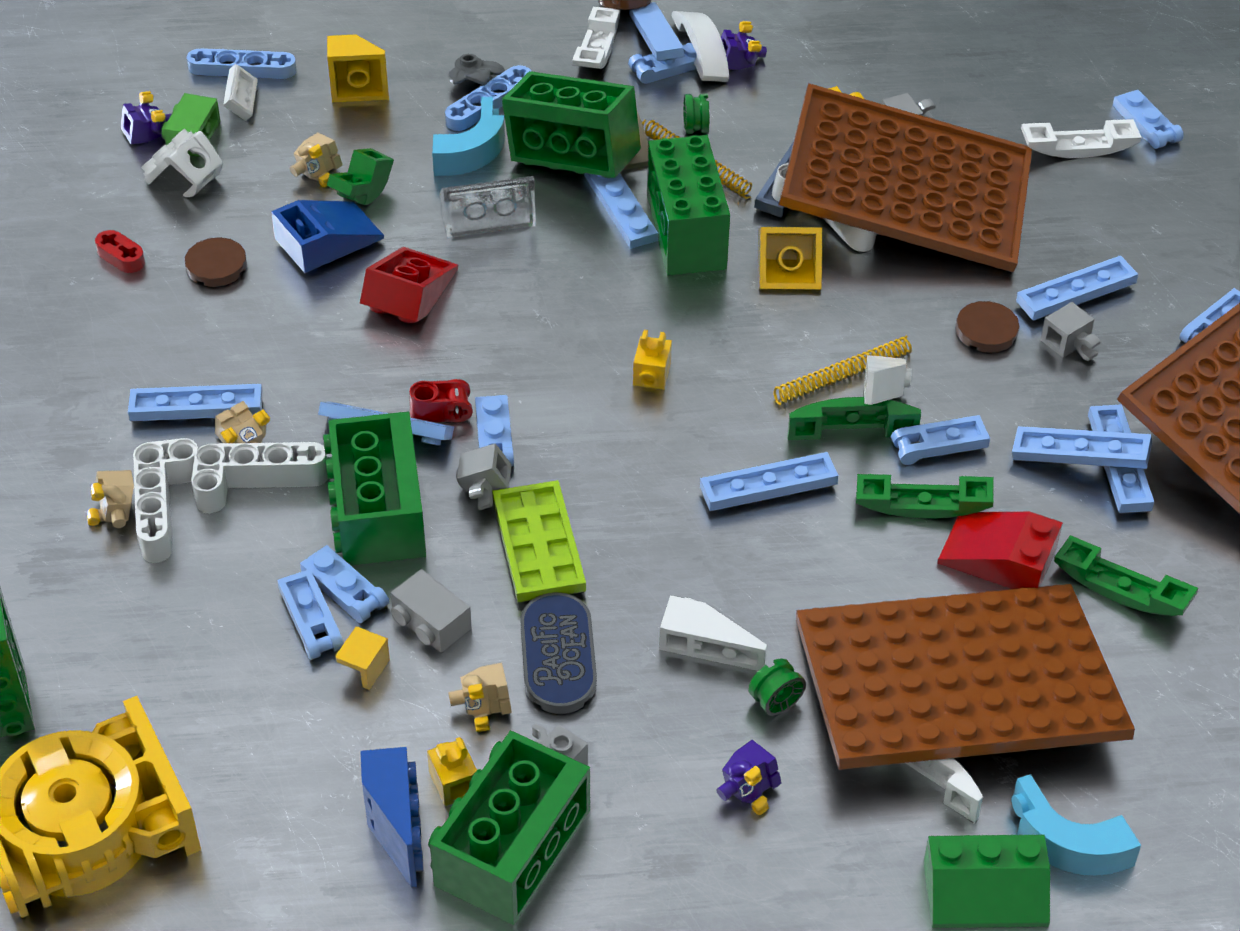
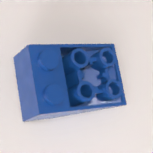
M297 200L271 211L275 239L304 273L384 239V234L355 202Z
M407 747L360 751L367 825L409 885L417 887L416 871H424L416 761L408 762Z

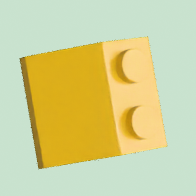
M356 34L327 36V60L332 103L389 100L385 50Z
M760 227L758 229L759 289L821 290L822 227Z

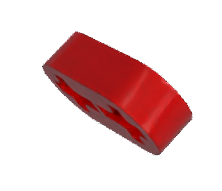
M106 230L96 236L95 244L98 255L120 271L134 273L144 267L145 259L142 247L120 232Z

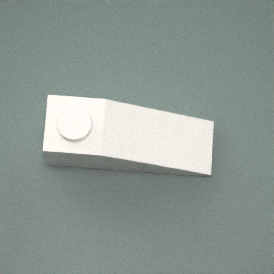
M867 355L864 404L872 405L903 396L904 387L910 388L912 368H906V359Z
M670 595L660 626L659 650L756 671L765 666L767 644L708 604L691 598Z

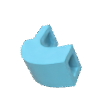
M481 97V118L472 129L458 134H433L432 157L434 176H454L478 170L493 161L501 152L505 142L504 115H499V109H493V97Z
M1031 774L1017 778L1014 794L1011 798L1015 813L1021 817L1017 835H1045L1050 865L1067 872L1091 876L1113 874L1135 866L1141 844L1122 815L1095 824L1072 822L1059 815L1050 806Z

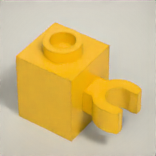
M643 330L633 362L634 386L665 390L671 365L672 340H666L664 332H660L659 338L648 337V330Z
M458 737L456 741L440 743L435 748L427 750L429 773L444 806L453 804L458 797L463 798L469 789L472 776L477 771L463 739Z

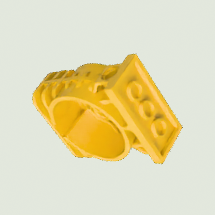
M138 696L124 700L125 713L97 723L92 732L69 730L39 737L14 752L0 767V887L10 914L19 912L21 918L28 916L29 913L25 904L38 898L43 908L52 906L48 895L67 898L101 890L127 874L138 862L141 855L158 858L183 847L187 856L201 851L192 808ZM109 784L116 786V797L113 805ZM22 812L24 814L28 826L33 832L28 830L19 821L18 818ZM105 820L108 828L101 832L99 826ZM57 841H65L67 847H59Z

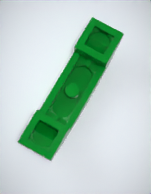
M864 397L828 399L803 406L789 413L787 438L788 441L820 440L821 430L884 428L885 437H891L892 433L899 428L920 425L921 409L893 400L868 405L864 404Z
M857 474L856 504L885 514L909 518H950L984 511L993 507L994 477L959 476V485L891 484V475Z
M1071 535L1054 557V562L1061 569L1084 586L1112 601L1140 611L1160 615H1183L1198 593L1197 587L1171 576L1165 575L1162 581L1159 582L1101 558L1102 548Z

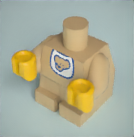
M318 132L304 140L294 152L297 163L290 166L291 173L295 177L304 174L309 179L318 181L323 188H326L330 174L328 171L343 165L340 155L337 153L338 149L335 140Z
M242 401L231 407V410L227 409L215 416V434L222 443H262L263 438L266 436V424L269 423L270 416L264 409L252 415L247 404Z
M131 470L97 471L96 483L91 488V498L93 501L100 502V509L90 508L88 510V525L96 526L101 521L112 523L115 528H122L126 525V521L129 520L134 489Z
M502 662L479 667L460 677L462 689L448 692L451 706L465 704L467 715L475 717L476 732L490 730L488 715L491 713L501 712L502 715L512 713Z

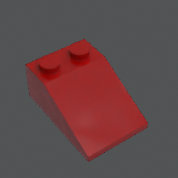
M401 247L366 268L360 304L369 306L370 310L376 313L396 315L403 322H418L430 313L457 272L458 264Z
M1030 511L977 512L958 516L941 551L937 564L1010 589L1041 587L1057 550L1063 522Z

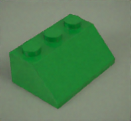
M1045 835L928 836L923 862L932 928L1049 927L1050 864Z

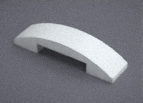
M593 6L588 18V30L582 46L577 47L572 59L573 66L604 68L613 47L620 16L619 9Z
M673 11L671 16L678 31L687 32L697 56L694 65L701 80L728 82L729 70L724 45L712 20L703 13Z
M1134 119L1106 120L1104 129L1053 131L1050 123H1028L1021 126L1029 148L1046 155L1062 158H1088L1107 155L1140 143L1142 138Z
M954 758L906 763L945 789L943 801L945 805L973 823L979 819L983 796L972 777Z

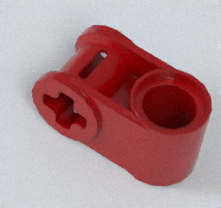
M461 379L418 381L414 383L409 391L410 417L435 423H459L468 420L473 413L472 405L468 402L471 392L469 384ZM456 388L458 389V396L455 395ZM455 406H458L459 413H456Z

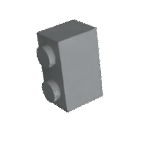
M422 569L390 592L391 613L394 619L400 625L408 626L416 633L422 643L433 646L440 653L472 629L470 606Z

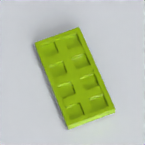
M559 480L492 490L493 503L517 603L530 601L547 593L573 594L585 592L586 580Z

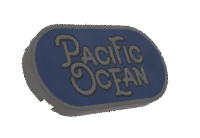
M558 592L540 595L525 606L520 620L525 691L533 703L535 701L541 705V709L556 714L571 713L582 708L584 702L588 701L589 698L591 700L596 692L597 673L591 614L588 607L575 596Z

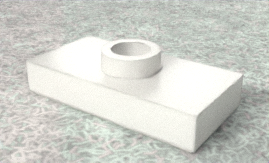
M236 64L229 69L223 106L245 121L253 114L257 78Z

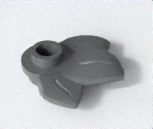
M464 54L455 61V68L449 72V79L453 84H459L469 79L481 85H486L490 75H500L505 69L497 62L481 60L474 54Z

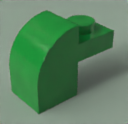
M372 148L353 150L348 172L329 174L327 186L337 190V194L343 198L352 199L364 206L376 200L384 190L394 159Z

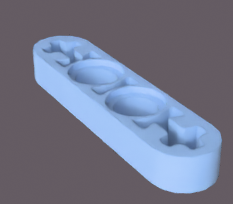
M200 48L194 49L187 54L188 70L194 75L228 77L229 69L235 64L255 78L287 79L294 76L297 72L295 57L287 52ZM225 62H234L231 64H222ZM253 63H262V64H260V65H254V66L250 65V64H253Z
M513 66L488 81L486 85L480 86L451 104L445 110L446 126L453 131H463L479 122L481 106H474L473 104L481 103V97H493V109L503 107L502 98L531 70L526 66ZM503 90V91H506V92H503V93H494L493 91Z

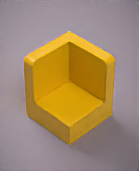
M356 626L336 654V661L360 671L362 687L370 690L390 661L388 638Z

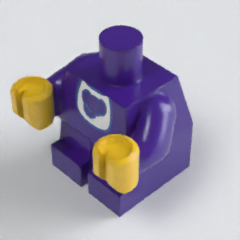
M740 22L737 34L732 33L731 30H723L721 39L729 70H741L755 66L758 57H766L767 48L759 44L760 41H755L754 37L747 36V33H751L753 30V25H750L752 24L751 22Z
M150 91L139 93L140 105L133 106L131 103L123 104L121 129L130 144L148 143L161 137L163 124L172 115L162 113L163 110H159L157 106L149 105V103L153 102V94Z
M750 740L734 752L722 769L725 783L716 789L717 794L723 801L728 800L734 795L741 802L751 804L753 811L757 815H762L769 809L767 798L761 794L770 787L775 789L782 784L780 773L777 771L779 769L776 758L754 740Z

